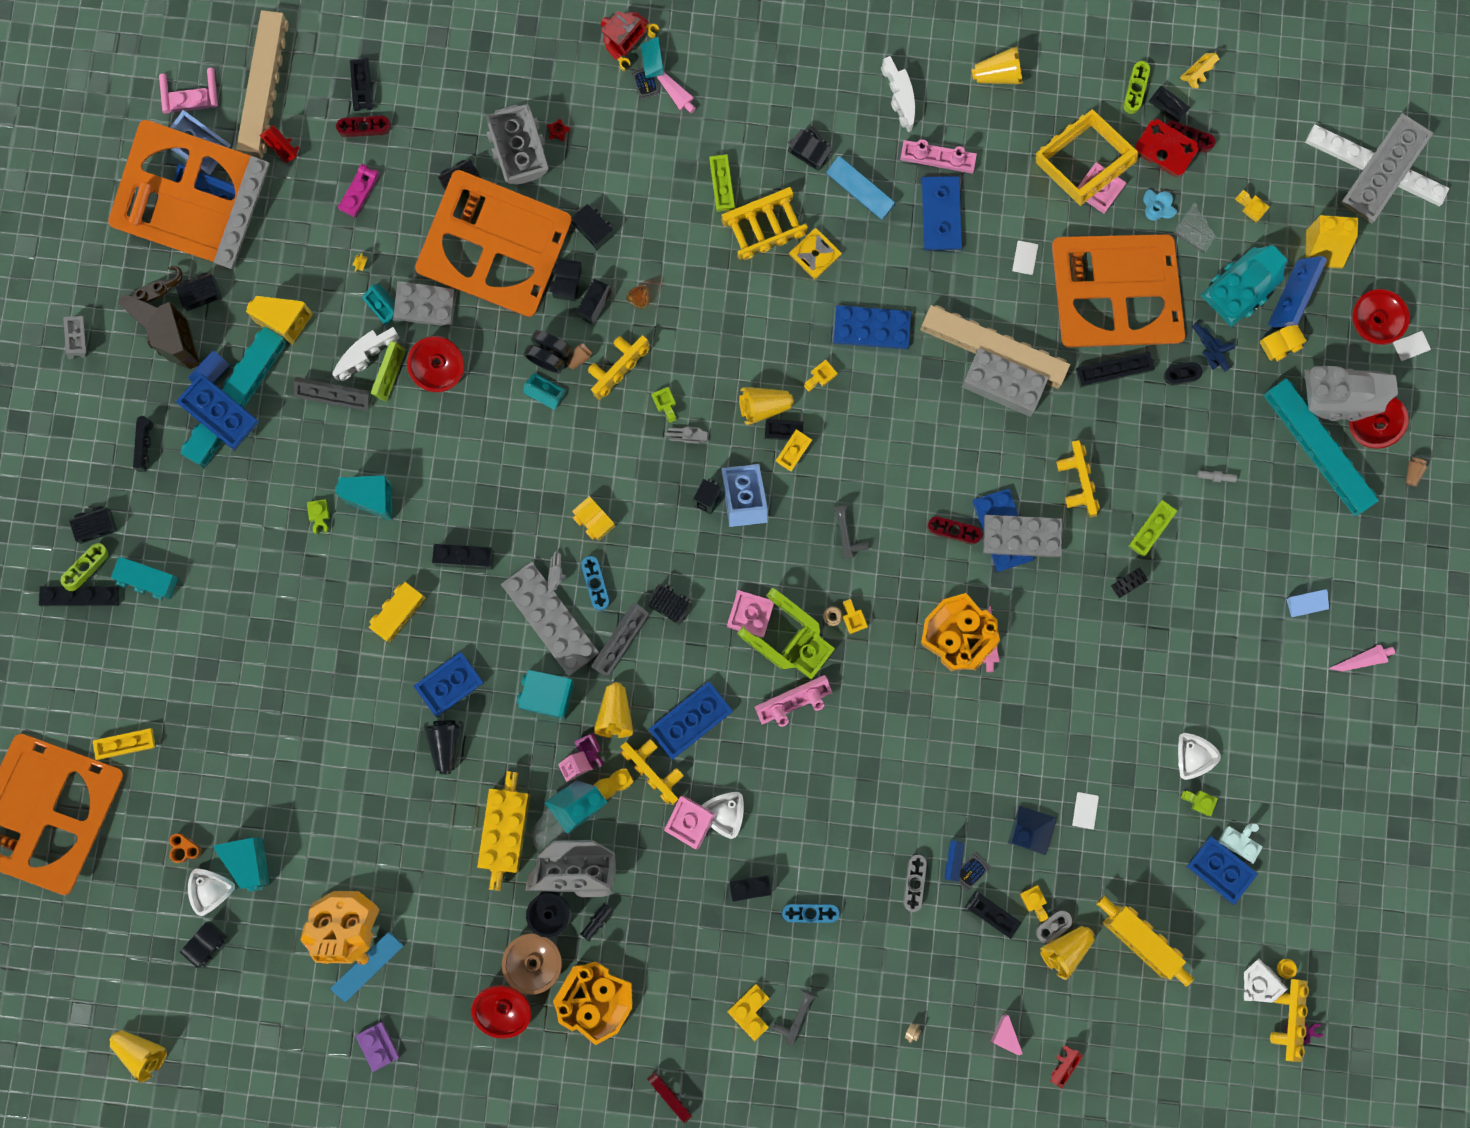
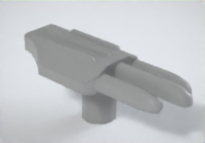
M699 427L669 428L668 431H681L683 433H664L665 436L682 437L668 438L670 441H683L684 443L695 444L707 441L708 432L701 430Z
M557 551L554 552L550 562L548 591L550 592L556 590L561 581L566 579V574L562 573L561 554H558Z

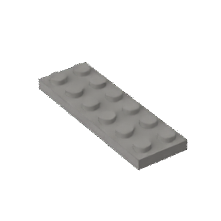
M1402 113L1341 204L1372 224L1433 133Z
M530 562L501 583L507 594L569 677L599 655L598 650L555 592L548 591L547 581L533 562Z

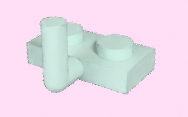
M1257 824L1246 825L1242 834L1227 826L1218 841L1225 848L1251 864H1254L1263 847L1249 839L1252 832L1259 830Z

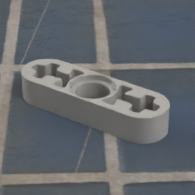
M913 855L908 861L903 905L910 912H917L922 906L927 862L921 855ZM916 858H919V861L923 863L922 866L918 867V872H922V876L917 874L910 875L911 871L915 872V865H912V861H916ZM914 877L920 880L921 884L918 889L910 887L909 882ZM908 890L920 892L919 896L915 895V901L918 902V905H915L913 909L907 904V901L912 899V894L908 895Z

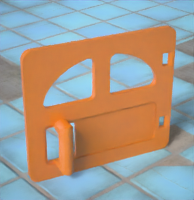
M143 120L138 125L108 219L109 225L112 228L214 262L251 156L158 123ZM172 148L189 150V158L179 183L145 172L142 169L143 163L157 152ZM205 157H211L216 160L231 177L235 188V198L233 200H226L195 188ZM136 188H139V189H138L137 196H136V199H135V202H134V205H133V208H132V211H131V214H130V217H129V216H128V212H129V209H130V206H131V203H132V200H133V196H134L135 190H136ZM156 193L159 197L151 222L145 223L142 220L149 194Z
M456 170L451 175L415 269L418 274L526 317H532L537 311L571 225V216L567 212L464 171ZM468 190L470 195L461 218H455L453 214L462 191ZM481 196L485 197V202L476 224L473 225L471 221ZM555 232L561 234L558 244L552 241ZM445 234H451L483 248L471 277L462 275L449 262L442 244ZM497 254L504 255L534 268L532 276L520 284L508 287H492L486 284V278ZM534 285L540 287L537 297L531 295Z
M1166 234L1057 237L1052 242L1061 339L1064 346L1095 347L1179 344L1185 339L1175 241L1172 236ZM1085 252L1091 253L1094 281L1084 280L1082 256ZM1069 253H1070V256H1071V266H1072L1073 281H1072V279H1071ZM1171 256L1172 266L1166 265V257ZM1126 298H1163L1164 307L1162 312L1151 324L1137 330L1129 328ZM1075 299H1111L1114 330H1104L1086 321L1076 311L1073 301ZM1172 312H1177L1178 322H1173Z
M25 734L16 735L0 766V826L19 832L21 836L19 840L0 834V847L13 851L10 857L0 854V872L61 895L70 894L124 777L123 772L113 766ZM36 744L46 748L43 754L34 751ZM92 765L102 768L100 774L90 771ZM72 772H78L88 787L90 809L88 818L85 821H79L54 811L59 796ZM47 825L77 835L78 839L75 845L57 861L42 867L30 866V859Z

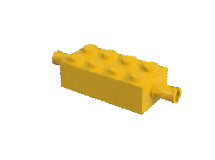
M506 771L504 789H489L477 868L490 869L492 872L490 890L501 891L503 873H519L530 794L518 793L516 790L519 775L517 772H513L512 775V772Z
M1105 895L1097 901L1096 905L1109 915L1103 921V924L1161 978L1171 980L1175 976L1185 987L1192 983L1194 977L1182 967L1186 963L1182 959L1184 955L1175 947H1169L1167 945L1169 941L1161 934L1154 933L1152 931L1153 926L1146 920L1142 921L1137 917L1138 913L1131 906H1115Z

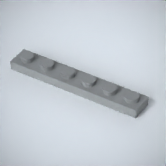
M253 156L250 157L214 263L233 270L268 172L269 162Z

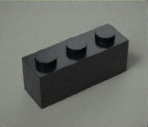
M434 544L432 563L435 566L493 570L494 550L492 547Z

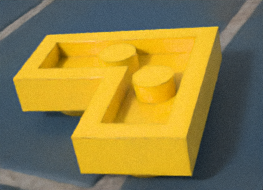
M757 984L727 1011L754 1042L769 1028L756 1014L770 999Z

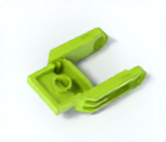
M771 588L766 595L767 598L803 627L794 635L782 651V655L761 638L747 631L744 626L740 628L737 635L778 668H797L809 679H812L835 648L820 637V627L816 620L779 591Z

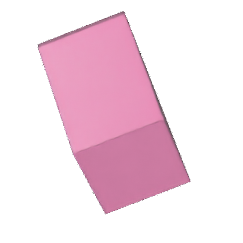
M584 751L572 754L558 764L566 782L592 769Z
M1007 1014L1002 1015L991 1042L1020 1056L1023 1053L1010 1018Z

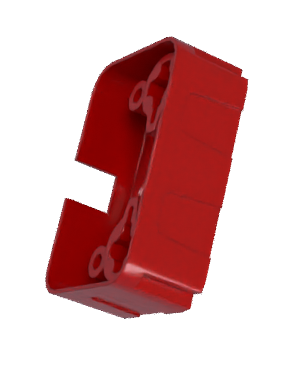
M1158 119L1149 122L1135 145L1138 156L1150 163L1154 162L1160 166V169L1174 177L1183 175L1199 148L1196 141L1186 137L1181 132ZM1157 126L1160 133L1154 135L1152 134L1153 130L1151 127L1155 128ZM1189 145L1191 146L1190 150L1192 152H1188L1186 154L1184 152L1185 148H1183V146L1187 147ZM1160 150L1167 152V158L1163 161L1157 159V152Z

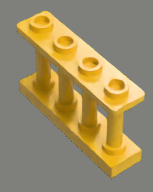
M791 187L721 215L724 227H732L741 247V250L737 252L739 260L750 259L760 251L765 253L775 245L782 246L788 243L790 239H799L806 235L805 233L808 230L807 224L799 225L790 205L791 200H793ZM778 205L784 207L793 228L784 233L773 212L774 207ZM761 212L767 214L776 236L765 239L756 219L757 214ZM744 219L749 220L759 242L749 247L739 226V221Z

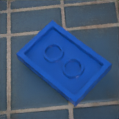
M459 652L415 684L414 688L437 718L483 685L484 682L464 654Z
M1212 836L1208 837L1186 866L1232 905L1236 904L1258 875V873Z

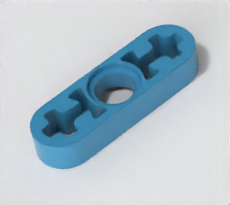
M588 556L583 559L581 565L591 602L596 610L604 611L609 607L610 601L600 565L595 557ZM588 561L596 563L593 566L594 573L599 572V575H591L590 569L585 568L588 565ZM592 579H599L601 586L593 589L590 586ZM604 590V593H600L603 600L606 599V602L603 603L604 606L600 607L599 604H595L598 601L597 594L593 596L592 593Z
M788 904L783 908L782 916L787 922L833 923L839 918V910L836 906L830 904ZM790 907L793 908V911H799V907H803V919H799L800 915H793V919H789L785 912L789 911ZM811 907L816 910L815 918H806L805 911L807 908ZM822 907V912H827L829 908H832L836 915L832 916V919L822 915V920H818L820 915L818 908Z

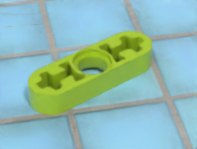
M1145 61L1137 62L1131 72L1123 104L1124 110L1129 114L1138 112L1142 105L1150 73V66ZM1139 68H1143L1141 78H1137L1139 75ZM1137 83L1141 86L1142 90L1136 92L1132 89V85ZM1133 97H1136L1134 102L1135 106L1134 108H1132L1130 102L1132 101Z
M100 543L93 544L61 576V584L66 590L74 591L78 589L108 558V551L105 546ZM98 551V552H101L102 554H101V555H98V554H95V552ZM89 563L90 566L86 571H80L82 564ZM69 579L74 580L72 584L70 582L68 583L67 581Z

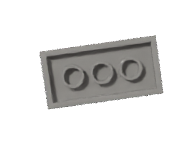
M985 515L983 554L1061 557L1062 518Z

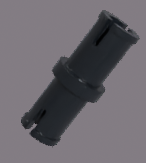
M603 903L594 917H590L591 921L580 935L590 942L598 929H602L603 923L614 910Z

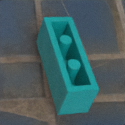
M120 556L111 575V579L116 580V585L127 588L128 585L133 586V591L145 594L146 591L152 593L151 597L162 601L163 598H171L178 578L174 575Z

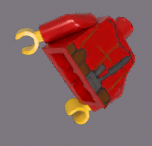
M616 12L611 19L604 17L601 21L605 47L615 61H619V67L622 71H625V68L621 65L625 62L630 66L629 59L623 58L622 55L626 56L646 31L650 38H655L656 36L651 30L659 31L658 25H650L649 21L637 12Z

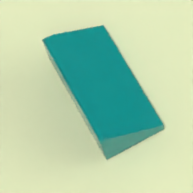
M655 37L641 44L646 78L664 75L659 38Z
M380 284L372 285L362 296V299L383 324L387 325L393 320L395 301Z
M533 373L525 383L523 393L555 410L565 395L566 390Z

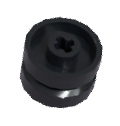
M535 330L531 337L533 345L526 347L523 356L547 371L557 374L561 373L565 365L562 359L569 357L572 348L561 339L549 333Z
M544 893L536 896L529 903L526 910L528 927L533 933L541 937H553L561 934L571 921L569 903L564 897L556 893ZM548 911L552 913V917L550 919H547V916L545 915V913Z

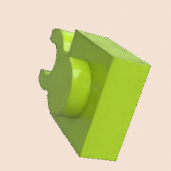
M327 500L307 502L309 521L315 522L313 525L314 534H318L320 526H323L324 532L328 533L329 528L324 520L330 519Z

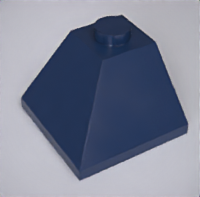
M1018 806L1008 844L1046 855L1057 817Z

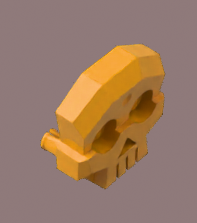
M967 593L943 599L925 619L921 645L941 657V663L950 671L963 669L976 671L1000 642L998 619L987 610L981 611ZM970 619L972 623L968 625L965 623V620ZM951 640L953 644L948 646L946 641ZM968 642L976 643L970 650Z
M333 891L312 903L309 909L308 922L303 927L300 941L308 949L309 955L315 963L352 964L356 960L359 965L361 963L364 965L369 961V955L366 951L370 949L373 938L371 929L380 909L359 891Z
M597 961L586 965L573 966L553 1000L559 1024L571 1031L577 1029L595 1045L618 1034L633 1008L632 982L610 974L609 968ZM606 986L607 993H601L600 988ZM580 987H582L586 997L574 998ZM587 1012L591 1013L592 1019L587 1020L585 1014Z

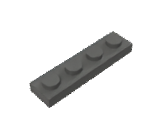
M298 377L294 380V397L364 411H368L370 408V391Z
M633 602L591 667L608 678L650 613Z

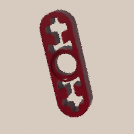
M385 116L350 117L339 119L336 123V129L342 137L375 136L388 134L391 130V124ZM381 122L385 123L383 129H380L379 125H381ZM361 123H368V129L364 131L359 130ZM344 124H347L348 128H346V131H343L342 129L344 127Z
M1175 121L1166 123V125L1177 131L1182 130L1183 135L1191 133L1194 141L1200 137L1197 144L1198 151L1207 153L1215 146L1216 140L1209 133ZM1205 140H1208V146H1204Z
M935 516L927 524V529L931 534L974 545L982 538V531L978 527ZM935 521H938V525L943 527L945 526V523H948V526L946 527L945 531L946 533H943V528H938L937 530H934V526H932L931 523L934 524ZM953 525L958 526L960 529V533L957 536L949 532V528ZM964 528L967 529L965 531L966 533H971L972 531H975V535H977L978 538L976 537L974 540H971V536L966 534L964 535V538H961L964 532Z
M656 1072L647 1078L683 1123H686L693 1117Z

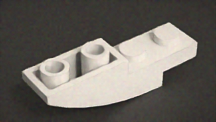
M889 56L883 59L881 70L884 77H888L890 88L894 93L891 101L892 108L895 112H898L902 127H906L907 131L910 132L912 131L915 117L913 88L906 70L903 69L898 72L892 58Z
M394 327L378 336L372 330L356 341L336 365L332 373L337 381H344L350 378L352 373L363 371L371 363L368 356L378 354L381 351L380 349L389 346L390 341L397 342L400 337Z

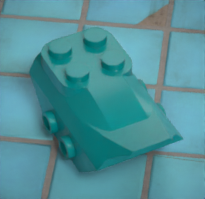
M1274 245L1262 248L1253 247L1236 263L1232 261L1224 268L1226 272L1223 275L1217 274L1211 280L1213 284L1200 296L1232 328L1244 316L1248 319L1256 311L1254 307L1258 304L1262 306L1269 299L1267 295L1285 279L1284 269L1287 258Z

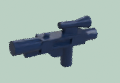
M1199 322L1193 325V329L1201 338V343L1209 351V353L1206 351L1202 353L1208 360L1212 370L1216 369L1218 365L1222 367L1224 372L1231 369L1223 353L1235 349L1234 343L1230 342L1224 345L1221 340L1213 338L1206 327L1202 328Z

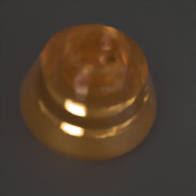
M646 285L636 286L627 293L626 300L635 308H645L651 300L650 288Z

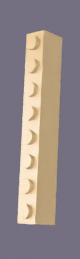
M263 10L260 13L236 151L262 160L263 154L267 151V143L259 135L270 127L269 120L273 117L272 103L276 100L275 86L279 83L278 69L283 61L281 52L286 44L284 35L289 27L288 20H286L283 13Z
M930 306L921 326V331L975 354L978 348L1048 377L1046 384L1057 389L1062 385L1070 364L1066 363L1065 359L1060 357L1054 358L1044 350L1038 351L1033 349L1028 343L1014 341V338L1009 335H1000L993 328L981 327L978 322L973 320L967 321L957 313L951 314L946 312L941 306Z

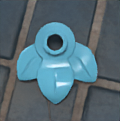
M1151 189L1146 191L1143 201L1147 206L1145 214L1149 220L1156 221L1161 217L1170 219L1175 216L1177 210L1171 206L1173 197L1170 192L1163 191L1157 195Z

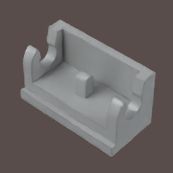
M63 317L65 347L68 359H74L75 356L85 358L84 317Z

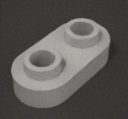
M1061 910L1053 913L1049 919L1037 927V938L1044 943H1050L1070 928L1072 924L1071 915ZM1059 917L1064 918L1063 924L1058 923ZM1044 929H1047L1049 931V934L1046 937L1042 934Z

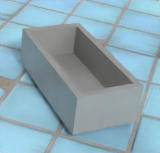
M978 348L961 387L1031 417L1048 381V377Z

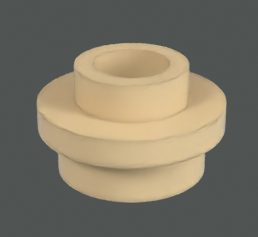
M829 607L825 610L823 619L826 624L836 626L842 621V612L837 607ZM831 613H834L836 615L835 620H831L829 618V615Z
M910 1024L905 1035L909 1043H912L914 1040L918 1041L922 1031L919 1029V1024Z

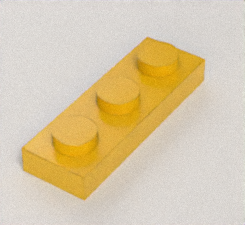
M151 728L93 740L96 760L156 748L154 733Z

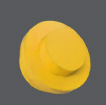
M1282 959L1277 964V972L1282 978L1291 979L1297 973V966L1290 959Z

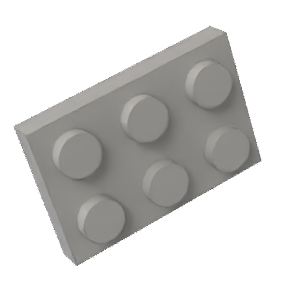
M397 281L393 320L450 327L454 289Z

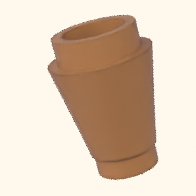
M581 343L575 347L565 363L574 370L589 360L593 353Z
M1412 457L1408 463L1407 485L1417 487L1428 468L1426 466L1427 461Z

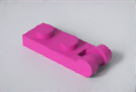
M361 164L338 209L356 218L375 185L380 172L375 169L371 170L367 165ZM365 175L369 177L368 181L363 180Z

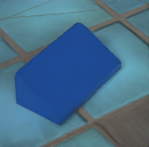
M213 350L188 376V379L193 382L202 373L212 383H215L231 365Z
M950 841L944 875L945 880L959 881L965 846L963 842Z

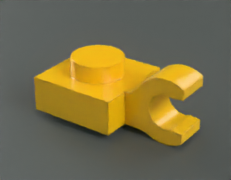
M1242 190L1235 198L1237 202L1245 206L1242 212L1256 223L1269 209V206L1256 195L1251 199L1245 190Z
M824 360L811 371L813 377L805 382L804 387L808 392L818 383L823 387L834 379L838 373L827 360Z
M851 599L843 601V606L847 612V615L843 616V620L849 635L868 628L861 609L855 611Z
M1038 885L1020 894L1028 912L1034 910L1040 922L1049 919L1042 907L1047 902Z

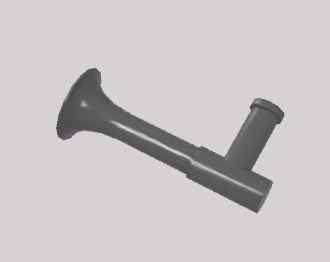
M850 505L830 508L836 512L839 519L845 559L853 558L852 552L869 550L868 542L853 545L850 543L846 523V510Z
M800 989L803 998L791 1028L788 1029L776 1022L773 1023L771 1028L772 1031L774 1030L787 1036L785 1043L791 1046L794 1045L809 1004L813 999L819 998L818 995L805 989Z

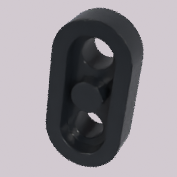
M1195 362L1172 365L1164 372V380L1169 385L1196 382L1202 376L1203 370ZM1189 371H1193L1194 376L1189 375ZM1170 374H1174L1176 379H1172Z

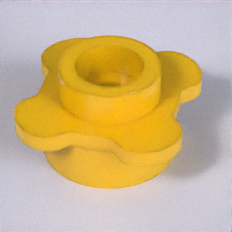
M361 252L360 256L356 255L353 262V266L356 267L355 272L357 269L360 271L364 269L368 257L363 256V252Z

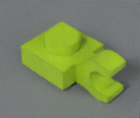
M669 387L652 393L651 396L658 412L664 411L669 423L676 421V416L672 410L676 403Z
M1183 791L1181 799L1193 803L1192 810L1209 817L1212 816L1218 798L1202 791H1198L1196 795L1189 791Z

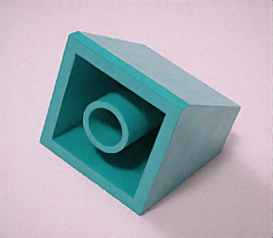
M385 475L338 478V483L335 484L336 495L346 504L383 519L392 520L391 482Z
M528 670L527 674L523 675L521 685H524L522 693L519 692L516 704H519L518 708L565 720L575 682L569 678Z
M578 780L545 801V804L566 834H569L596 815L608 803L596 786Z
M253 837L214 845V850L240 889L254 892L264 890L265 885H270L263 838Z

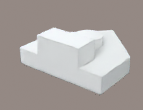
M1260 959L1244 972V1001L1273 1003L1288 988L1281 982L1282 980Z

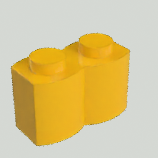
M1298 325L1286 326L1263 338L1260 344L1269 360L1276 359L1278 362L1287 357L1286 353L1290 351L1296 353L1303 349V344L1307 341Z
M590 496L572 511L575 515L572 517L579 526L583 524L587 528L585 533L592 540L595 538L599 542L616 527L613 521Z
M620 769L614 772L610 778L601 779L593 786H596L605 800L613 797L617 791H624L631 787L634 781L627 769Z

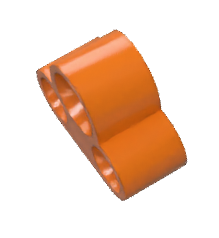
M173 834L170 837L169 842L173 847L170 851V859L173 862L184 863L189 858L197 859L202 855V848L185 835ZM178 837L181 838L180 844H177L176 839ZM194 848L197 849V854L195 856L192 854V850ZM179 849H183L185 852L182 860L176 857Z

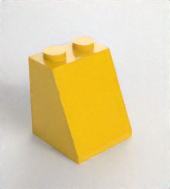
M1320 215L1306 230L1305 259L1323 256L1327 259L1324 267L1343 268L1358 236V218Z
M256 296L254 300H251L246 310V313L255 323L262 327L265 326L292 345L313 315L308 306L302 301Z

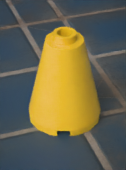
M1012 47L975 64L974 69H971L973 80H977V83L1023 84L1017 47Z
M742 387L740 391H743V395H739L742 417L746 416L747 421H744L746 425H752L791 409V405L794 403L792 394L785 390Z
M610 683L606 687L594 727L596 735L612 738V735H618V738H625L633 734L626 688L621 683Z
M1081 926L1042 946L1040 954L1051 970L1055 968L1058 971L1057 976L1067 980L1095 942V934L1089 927Z
M124 1030L115 1032L109 1040L110 1048L140 1083L146 1082L153 1077L151 1073L154 1069L158 1071L167 1056L166 1048L162 1045Z

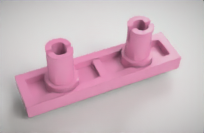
M904 140L900 160L973 174L977 154L965 152V149L961 146L949 149L928 145L926 140H919L918 143Z
M823 675L754 707L761 724L775 719L778 725L783 727L789 722L786 714L811 703L814 710L819 711L823 709L824 702L821 698L831 694L832 691L826 676Z

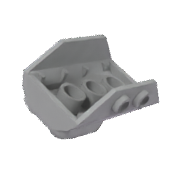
M528 104L509 106L495 110L494 114L485 116L490 130L486 133L489 142L494 143L495 148L491 149L494 159H499L505 182L518 185L539 179L546 174L548 165L542 148L545 142L542 134L538 135L537 129L540 126L537 117L533 118Z
M1316 366L1311 370H1304L1309 411L1321 419L1357 421L1385 412L1386 405L1398 395L1396 375L1381 371L1344 369L1339 366Z
M594 840L553 841L537 855L536 866L528 873L525 891L575 892L579 897L608 896L614 889L616 875L615 853Z

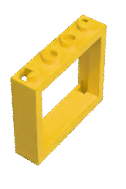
M1092 109L1087 114H1082L1077 122L1068 125L1060 135L1054 136L1046 146L1040 147V151L1036 153V164L1081 206L1135 164L1138 151ZM1092 126L1122 156L1082 188L1078 189L1048 159Z

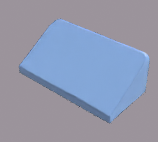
M1327 589L1286 599L1291 618L1329 609Z

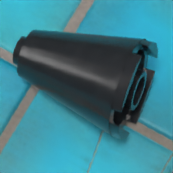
M455 720L433 721V725L430 726L428 722L424 723V730L436 771H439V774H451V771L455 770L464 727L462 721L459 724H456Z

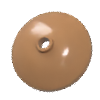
M533 933L514 939L506 948L502 958V971L506 981L512 988L523 994L533 995L548 990L557 981L562 968L561 954L554 942L547 937H541ZM530 960H536L537 965L535 967H532L530 965Z

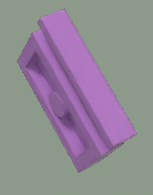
M383 1021L356 1035L372 1072L400 1058Z

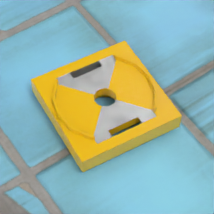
M815 228L789 252V255L816 280L842 253ZM818 251L819 255L815 257L812 255V252ZM802 258L810 265L809 267L801 260Z

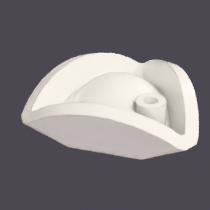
M1189 733L1181 734L1178 744L1181 778L1184 780L1192 779L1214 768L1221 759L1217 748L1199 736Z
M739 792L722 794L701 805L716 814L710 827L727 838H736L742 824L744 812L742 794Z
M194 869L188 881L190 904L199 916H203L215 909L235 890V884L229 879L203 869Z

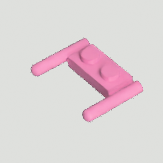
M213 68L207 69L209 89L169 92V94L167 75L164 73L160 74L162 112L167 114L170 112H181L182 110L191 111L218 107L215 70Z

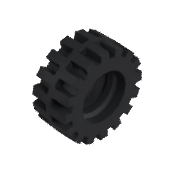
M1139 567L1112 584L1111 587L1118 598H1121L1147 582L1148 579Z

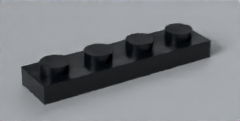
M1150 352L1076 368L1080 387L1154 371Z
M40 586L39 606L119 605L118 586H80L74 591H68L63 586Z

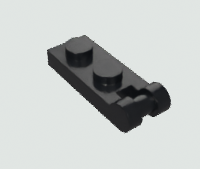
M369 59L350 60L354 111H360V109L373 110ZM359 97H365V101H359Z
M145 416L138 417L136 421L133 468L138 472H146L150 463L148 448L151 446L149 431L153 428V422Z
M975 891L972 895V900L970 903L967 902L965 908L1009 939H1012L1022 922ZM979 902L985 904L981 911L976 908Z

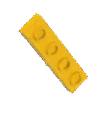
M643 335L633 345L629 344L621 336L616 338L614 346L622 351L624 355L608 372H605L595 363L589 367L588 372L598 380L591 388V391L599 401L610 393L611 388L615 384L621 382L624 374L635 367L641 356L643 357L648 353L651 346L648 339Z
M1080 440L1072 442L1073 457L1056 461L1059 472L1072 468L1078 469L1082 493L1065 497L1067 508L1085 505L1087 506L1089 518L1096 517L1100 507L1098 499L1094 500L1093 493L1096 491L1094 482L1089 481L1088 474H1091L1089 463H1085L1083 457L1087 456L1084 445L1080 444Z
M649 739L638 750H633L627 742L620 746L623 749L621 754L627 761L632 759L635 762L634 768L641 776L645 773L649 778L647 783L654 790L658 788L662 792L660 797L667 805L670 802L674 805L679 799L671 790L684 775L677 768L664 779H660L645 763V759L657 748L655 743Z
M1291 979L1290 993L1284 992L1274 1001V1003L1289 1005L1288 1033L1271 1032L1270 1035L1271 1043L1287 1046L1286 1061L1302 1062V1058L1305 1055L1303 1043L1306 1035L1305 1017L1308 1012L1306 998L1309 994V987L1307 985L1308 981Z

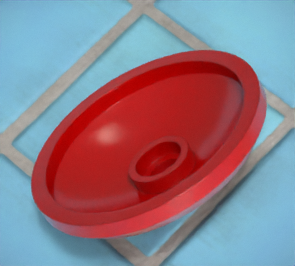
M1376 289L1365 293L1357 300L1353 308L1352 320L1356 331L1366 341L1373 344L1386 345L1397 341L1405 334L1409 326L1410 314L1406 303L1400 296L1389 290ZM1374 318H1377L1379 320V323H1376L1374 321Z
M429 336L413 345L407 357V369L411 379L422 389L430 392H443L454 387L461 379L464 371V358L460 349L449 339L440 336ZM434 359H440L441 363H435Z
M1394 397L1386 405L1385 412L1357 421H1349V428L1354 439L1361 445L1372 449L1386 448L1395 444L1404 436L1409 425V415L1404 404ZM1384 424L1383 428H1378L1379 425Z
M497 985L488 987L478 993L472 1004L471 1015L475 1025L483 1033L494 1038H512L521 1034L529 1025L531 1006L527 998L518 990L508 986Z

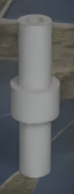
M1198 470L1197 478L1211 479L1212 482H1236L1237 475L1225 474L1222 471L1216 470L1213 472Z

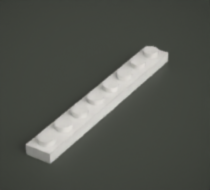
M1315 124L1305 143L1361 170L1365 168L1374 152ZM1410 169L1398 186L1439 207L1443 204L1449 191L1448 187Z

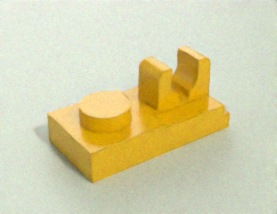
M1205 53L1180 77L1181 80L1188 81L1192 88H1199L1197 79L1200 82L1206 81L1203 73L1215 66L1214 64L1219 60L1216 53Z
M796 429L775 461L789 471H792L812 439Z

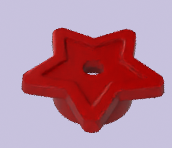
M561 119L552 124H547L548 129L551 131L549 139L558 138L564 142L565 134L571 128L564 126Z

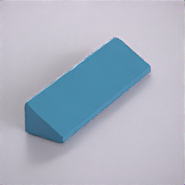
M838 156L826 172L828 176L881 220L894 208L895 202L842 157Z
M388 932L367 952L369 961L366 964L362 965L361 963L359 965L356 963L330 989L344 1002H347L404 945L391 932Z

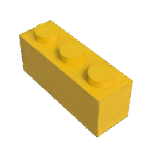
M406 582L396 587L394 590L395 595L391 600L387 599L382 605L383 610L379 615L375 614L369 622L371 624L369 628L388 643L392 642L426 599Z

